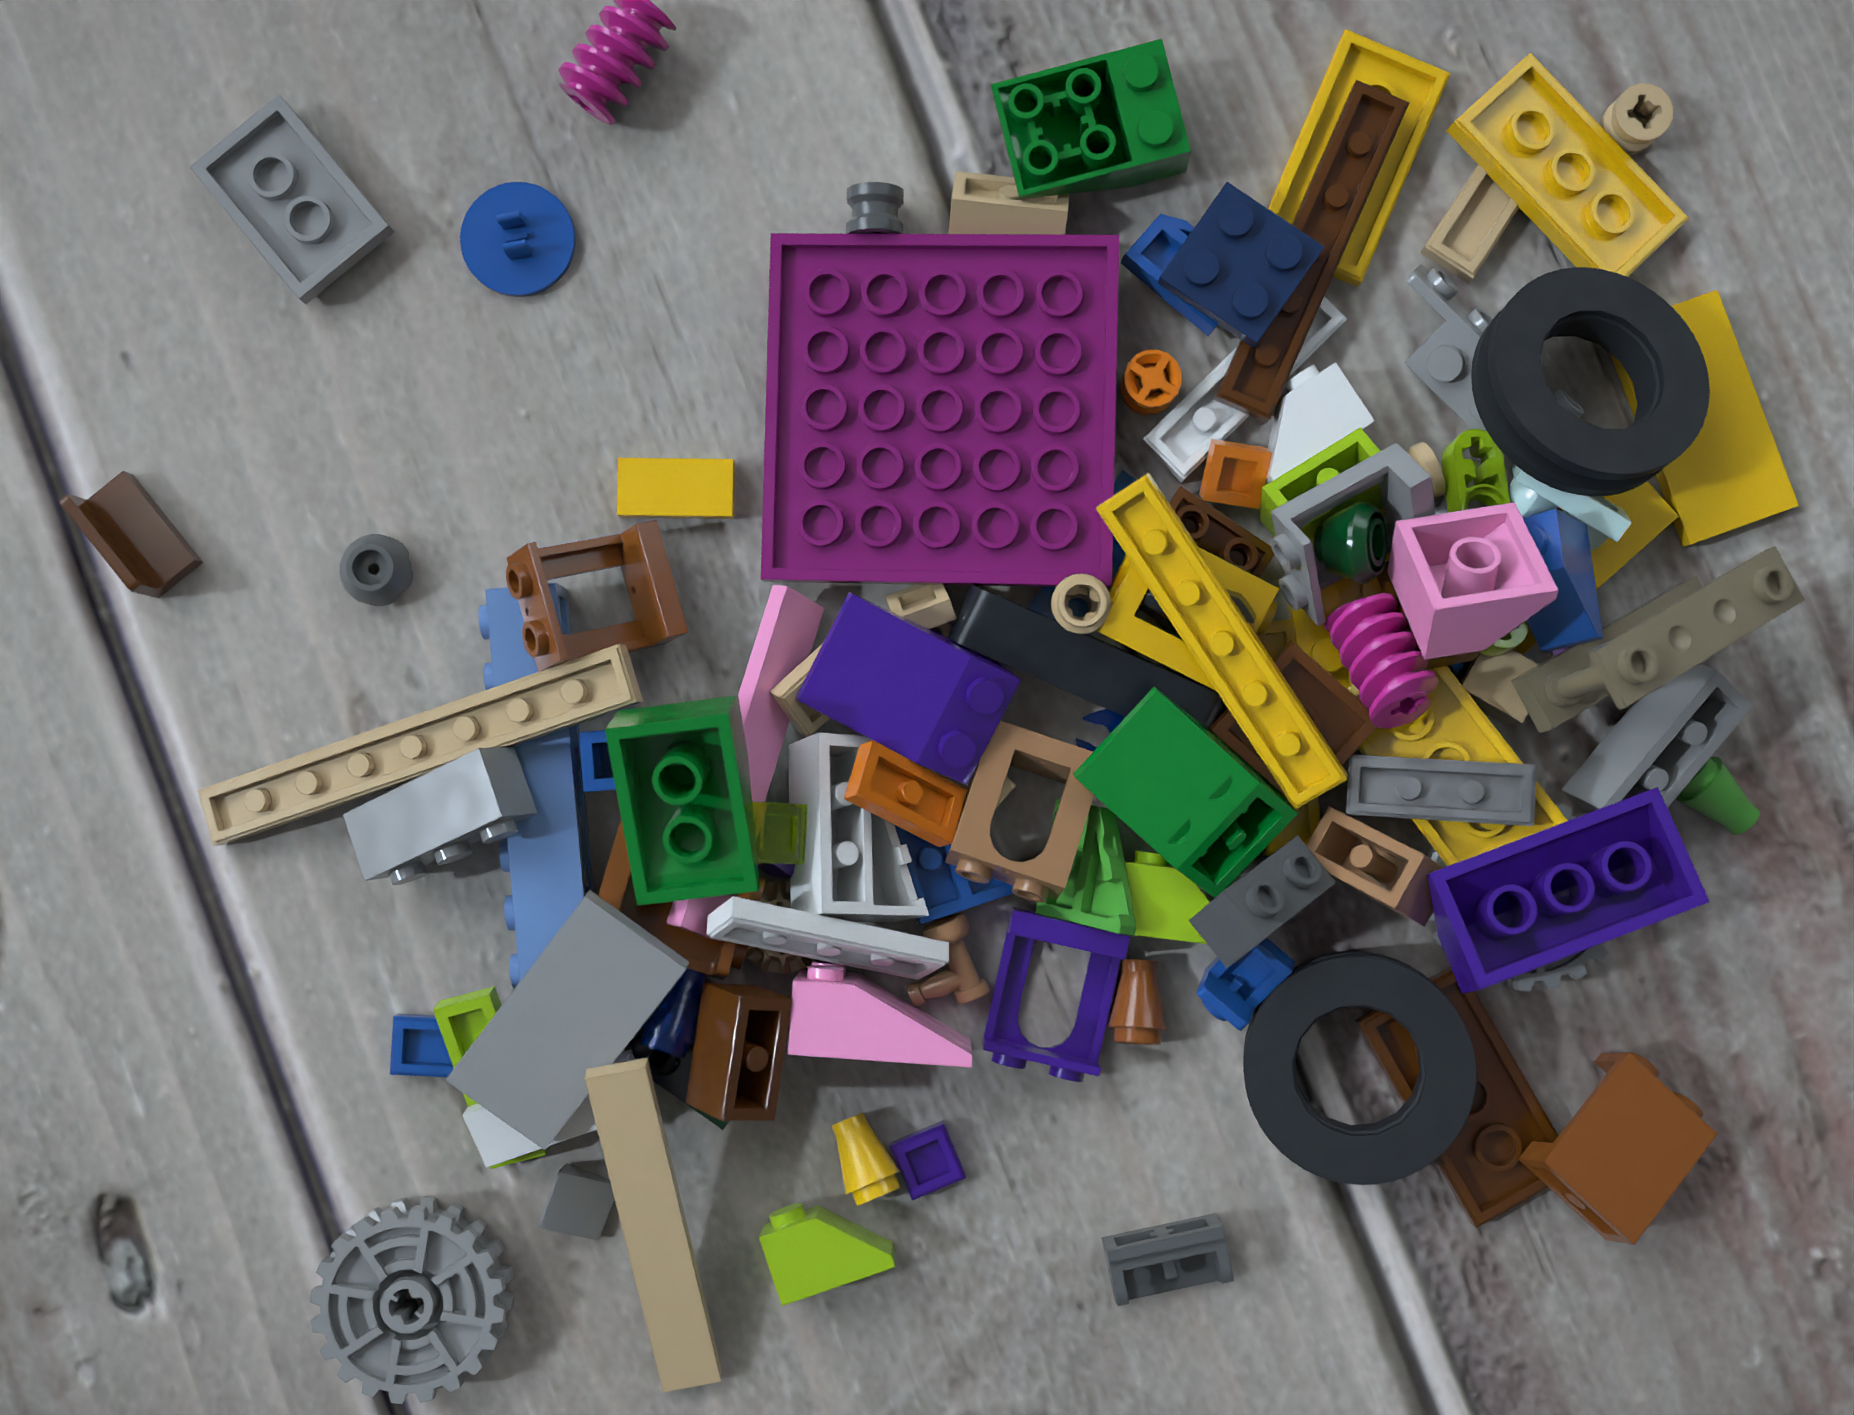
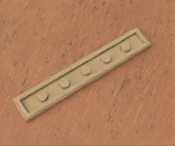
M648 1058L589 1068L586 1070L584 1079L663 1393L721 1382L722 1367Z

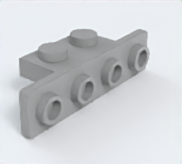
M1420 264L1405 280L1446 321L1404 363L1470 428L1487 431L1474 402L1471 369L1477 343L1485 328L1493 319L1478 307L1472 312L1455 297L1459 292L1457 285L1442 270L1434 267L1429 272ZM1561 388L1555 393L1552 391L1559 404L1579 420H1582L1580 417L1584 414V410L1569 393Z

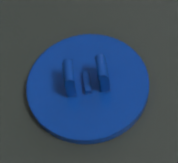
M527 182L504 183L485 191L469 207L461 226L460 246L467 267L476 279L488 289L506 296H531L552 287L569 268L575 252V228L565 206L548 190Z

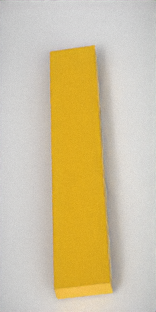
M1148 472L1098 505L1096 510L1294 809L1301 807L1347 780V772L1150 473Z

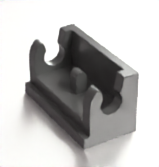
M1213 1213L1101 1237L1116 1305L1129 1304L1131 1299L1215 1281L1222 1282V1284L1233 1282L1234 1277L1225 1239V1231L1216 1214Z

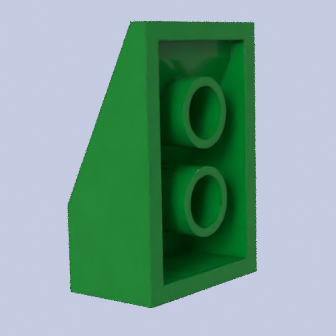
M738 695L619 710L605 728L637 906L758 891L760 885L748 752Z

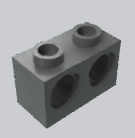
M1297 835L1219 894L1195 914L1189 922L1224 966L1228 968L1334 885L1336 881Z

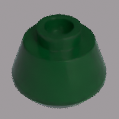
M1367 501L1357 502L1328 515L1323 526L1317 527L1314 535L1315 556L1318 561L1324 562L1326 569L1330 573L1360 584H1367L1383 571L1388 549L1387 528L1383 514Z

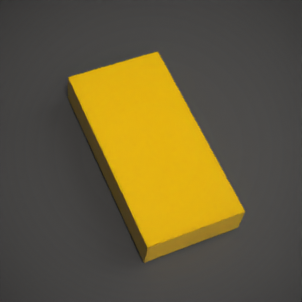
M618 458L617 516L619 518L734 519V459Z

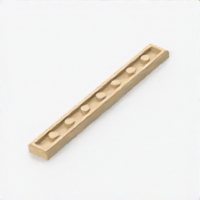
M617 644L197 790L212 845H225L410 782L475 749L513 747L642 703L643 699L627 646Z

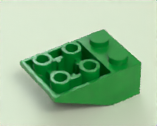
M1162 39L991 84L1019 199L1127 188L1186 173L1191 149Z
M1155 686L1073 773L1074 777L1176 870L1214 898L1221 894L1298 815V812L1277 788L1219 737Z

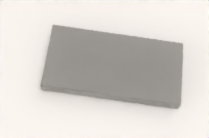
M589 890L445 1081L540 1148L546 1150L588 1096L584 1079L586 1070L613 1064L684 973L689 961Z

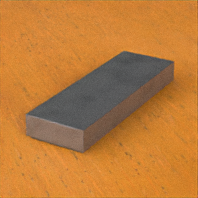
M1351 755L1349 757L1346 814L1534 826L1537 765Z

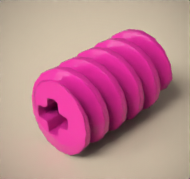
M613 0L617 8L604 6L599 13L603 26L591 25L585 32L591 46L578 43L572 50L573 57L578 65L564 62L558 69L560 77L565 83L559 84L561 89L582 109L606 124L613 125L616 121L605 106L608 101L624 107L629 103L619 88L621 83L623 82L635 88H640L642 85L641 80L633 70L634 65L638 64L650 70L655 67L656 64L646 51L647 47L650 45L662 51H666L669 48L668 43L659 32L661 28L676 30L673 22L650 0Z
M1381 593L1342 605L1327 617L1324 627L1330 632V640L1333 646L1340 651V660L1349 670L1352 684L1359 689V698L1362 704L1369 709L1371 722L1376 727L1387 729L1413 722L1423 715L1431 706V699L1427 695L1438 686L1439 679L1433 671H1423L1428 665V659L1424 660L1421 651H1414L1418 643L1412 632H1405L1408 625L1407 618L1402 613L1395 612L1398 606L1397 599L1392 594Z

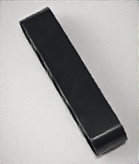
M971 584L948 636L950 640L1124 717L1136 707L1154 686L1210 731V727L1227 709L1218 692L1205 685L1086 633L1070 632L1050 617Z

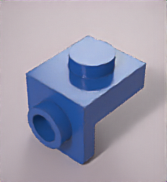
M1265 938L1228 968L1216 957L1205 968L1197 994L1202 999L1206 1009L1215 1018L1221 1021H1228L1237 1030L1241 1031L1250 1023L1253 1010L1275 987L1293 972L1295 961L1271 940Z

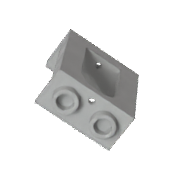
M1397 443L1271 511L1276 537L1271 539V547L1282 566L1284 575L1283 578L1279 579L1280 590L1292 609L1297 611L1302 608L1317 626L1326 622L1320 591L1344 577L1330 573L1326 569L1324 562L1317 560L1313 553L1312 542L1301 531L1305 524L1380 483L1383 513L1387 528V554L1391 552L1396 521L1435 515L1431 475Z

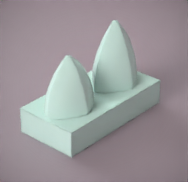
M1515 464L1511 467L1514 478L1508 487L1510 503L1515 502L1522 518L1560 507L1563 509L1562 512L1587 524L1591 551L1597 549L1608 538L1618 542L1632 523L1622 508L1602 496H1583L1563 492L1537 481Z

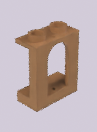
M1000 721L978 763L945 863L957 866L955 872L959 876L974 882L989 883L990 878L1013 885L1012 892L1030 901L1044 903L1047 897L1057 900L1066 887L1094 797L1074 777L1073 773L1093 752ZM1009 766L1065 784L1047 845L1036 858L1025 862L1010 861L1001 856L992 845L990 838L991 821Z

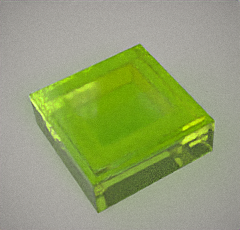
M752 802L757 863L805 864L807 804Z

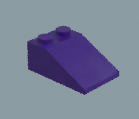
M849 592L796 699L902 756L967 785L1021 679L997 661Z

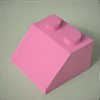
M1515 502L1399 520L1395 523L1387 572L1424 660L1485 650L1557 597L1558 588Z

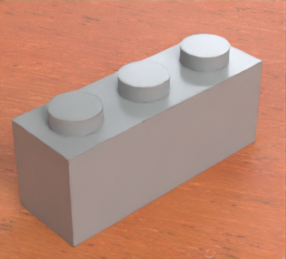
M1698 664L1633 703L1561 790L1586 814L1658 787L1668 808L1753 705L1717 669Z
M493 747L475 749L343 814L364 880L390 878L392 885H401L427 875L425 866L434 861L437 862V865H442L472 854L470 845L481 839L486 844L516 834L518 832L516 823L537 814V810L515 747Z

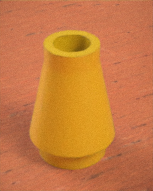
M864 1112L831 1126L836 1137L845 1193H852L857 1206L900 1188L895 1175L900 1170L868 1124Z

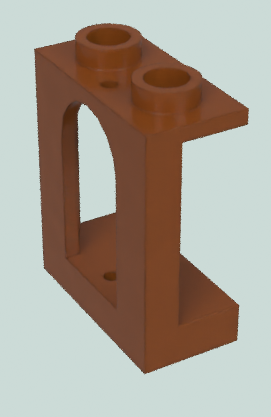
M657 520L636 523L621 534L538 548L536 541L530 542L506 558L508 563L506 568L507 586L512 597L518 599L524 619L522 628L523 643L527 653L535 658L538 672L617 644L626 645L628 653L665 645L689 632ZM621 566L636 621L562 635L547 581Z

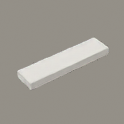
M1325 296L1290 375L1347 320ZM1236 348L1141 441L1180 483L1207 458L1211 439L1224 441L1249 417V415L1213 400Z
M734 896L711 912L707 919L706 935L713 939L916 980L925 977L949 962V942Z

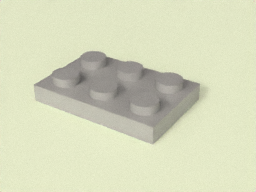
M279 94L189 167L296 297L304 304L309 303L394 233L393 229Z

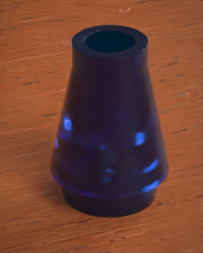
M686 968L681 977L642 1025L641 1029H643L638 1044L685 1058L689 1044L694 1045L702 987L706 978L705 974Z

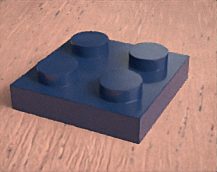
M1226 182L1162 272L1158 284L1252 348H1255L1319 258L1324 246L1229 182Z

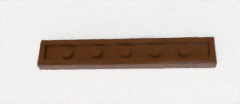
M1356 79L1291 225L1323 245L1324 249L1256 347L1252 348L1242 340L1239 341L1213 400L1265 423L1270 420L1405 115L1409 102Z

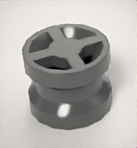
M864 182L847 188V204L852 208V218L846 223V234H903V223L898 219V209L904 204V189L900 186L883 182Z

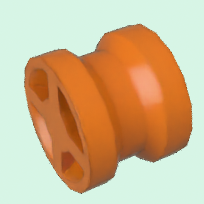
M1158 349L1145 350L1136 354L1128 362L1120 381V395L1125 405L1133 412L1143 416L1156 415L1165 411L1174 401L1182 384V371L1178 362L1169 353ZM1136 375L1141 378V384L1143 386L1142 388L1140 386V380L1135 377ZM1158 389L1164 392L1163 394L1159 391L1155 393H1150V391H1156Z

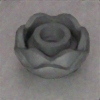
M368 534L356 539L346 548L340 562V578L345 590L355 600L372 606L392 604L397 597L410 587L413 581V570L408 549L397 539L382 534ZM374 564H378L380 570L377 574L373 575L371 567Z

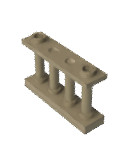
M1776 546L1764 550L1703 587L1697 576L1678 583L1602 628L1604 639L1568 647L1511 680L1537 730L1539 733L1558 727L1610 695L1618 710L1630 706L1803 602L1805 599Z

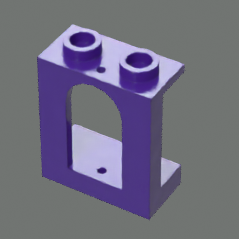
M1012 907L981 1042L984 1051L993 1052L991 1061L1018 1069H1025L1027 1060L1050 1065L1048 1074L1074 1082H1083L1084 1074L1099 1077L1101 1067L1098 1060L1121 959H1126L1130 936ZM1035 939L1090 952L1074 1027L1070 1035L1062 1043L1052 1047H1039L1029 1042L1022 1035L1018 1025V1012Z

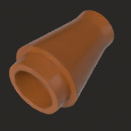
M1123 960L1122 974L1108 1026L1109 1028H1114V1043L1161 1045V1031H1167L1157 975V961Z

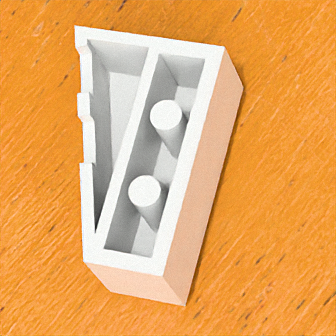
M816 733L788 745L789 804L798 809L795 868L790 878L791 909L857 922H900L929 916L924 898H917L907 867V863L912 862L907 844L900 845L894 824L844 799L860 744L872 741V739L866 736Z

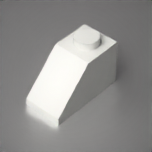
M1336 362L1320 373L1315 365H1311L1286 382L1285 386L1289 393L1276 405L1268 444L1272 457L1265 485L1359 427L1364 430L1375 421Z

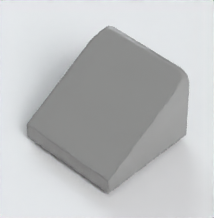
M566 1163L556 1176L538 1227L553 1232L599 1241L615 1200L610 1179Z

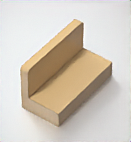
M956 171L948 234L1065 235L1069 194L1019 199L1014 177Z

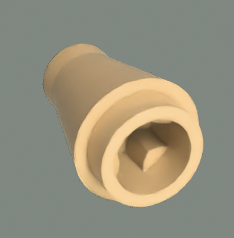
M1088 574L1071 575L1062 580L1055 588L1051 600L1052 612L1057 622L1066 630L1079 634L1089 633L1097 630L1104 624L1111 609L1110 593L1107 587L1094 576ZM1073 598L1084 600L1088 606V613L1084 617L1073 616L1072 609L1068 607L1069 600Z

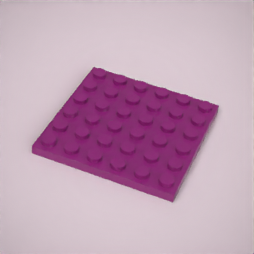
M771 233L761 580L764 582L943 584L967 586L973 584L976 586L1057 587L1062 580L1071 575L1088 574L1099 579L1107 588L1112 587L1113 534L1096 510V507L1114 495L1119 235Z

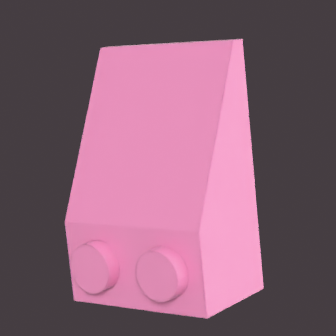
M812 960L811 966H808V969H801L793 980L788 1055L972 1068L973 1055L971 1042L968 1037L862 974L846 972L847 965Z

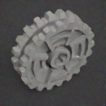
M425 1196L421 1199L419 1205L412 1207L407 1197L397 1199L392 1202L390 1208L382 1210L380 1207H377L368 1212L363 1219L352 1225L331 1245L333 1251L330 1258H324L320 1262L316 1273L323 1278L322 1285L315 1286L310 1294V1303L320 1306V1314L311 1320L313 1333H322L326 1337L327 1343L320 1349L325 1361L337 1358L342 1364L337 1376L345 1383L355 1377L363 1382L362 1394L373 1398L379 1390L389 1392L390 1403L403 1404L409 1393H416L421 1403L432 1401L437 1394V1389L442 1387L449 1393H452L464 1383L463 1378L469 1376L470 1373L476 1375L493 1353L499 1339H502L509 1325L504 1320L506 1312L512 1310L515 1299L514 1294L505 1291L506 1284L514 1278L512 1265L500 1264L498 1256L505 1249L500 1238L488 1241L484 1236L488 1224L481 1217L472 1222L464 1219V1206L453 1202L447 1210L439 1209L436 1197ZM408 1289L412 1298L422 1297L424 1303L420 1308H418L415 1299H405L404 1293Z

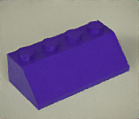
M1658 787L1427 874L1438 938L1462 994L1486 988L1710 902Z

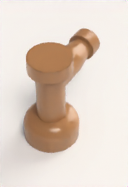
M959 912L939 919L921 930L926 938L949 942L948 965L950 969L934 974L921 983L917 981L907 985L908 994L915 1007L927 1003L928 999L943 997L950 993H954L958 1004H963L978 999L990 991L986 979H979L963 941L970 931V925L965 912Z

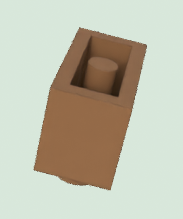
M1328 806L1306 845L1332 878L1425 927L1434 912L1427 874L1440 870L1443 867L1411 847Z

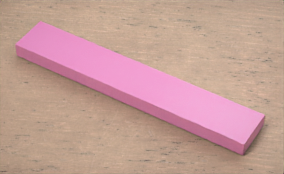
M782 585L772 586L738 694L748 752L755 832L790 722L770 691L810 655L824 611V607L789 586ZM736 894L673 901L667 924L707 939L722 942V940L713 939L706 935L708 915L731 897H736Z

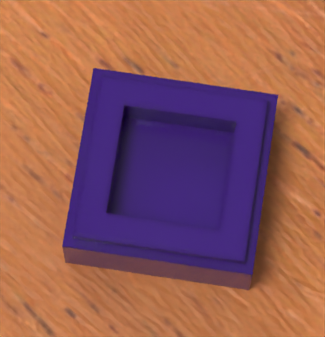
M944 1120L890 1142L891 1151L912 1201L966 1178V1173Z

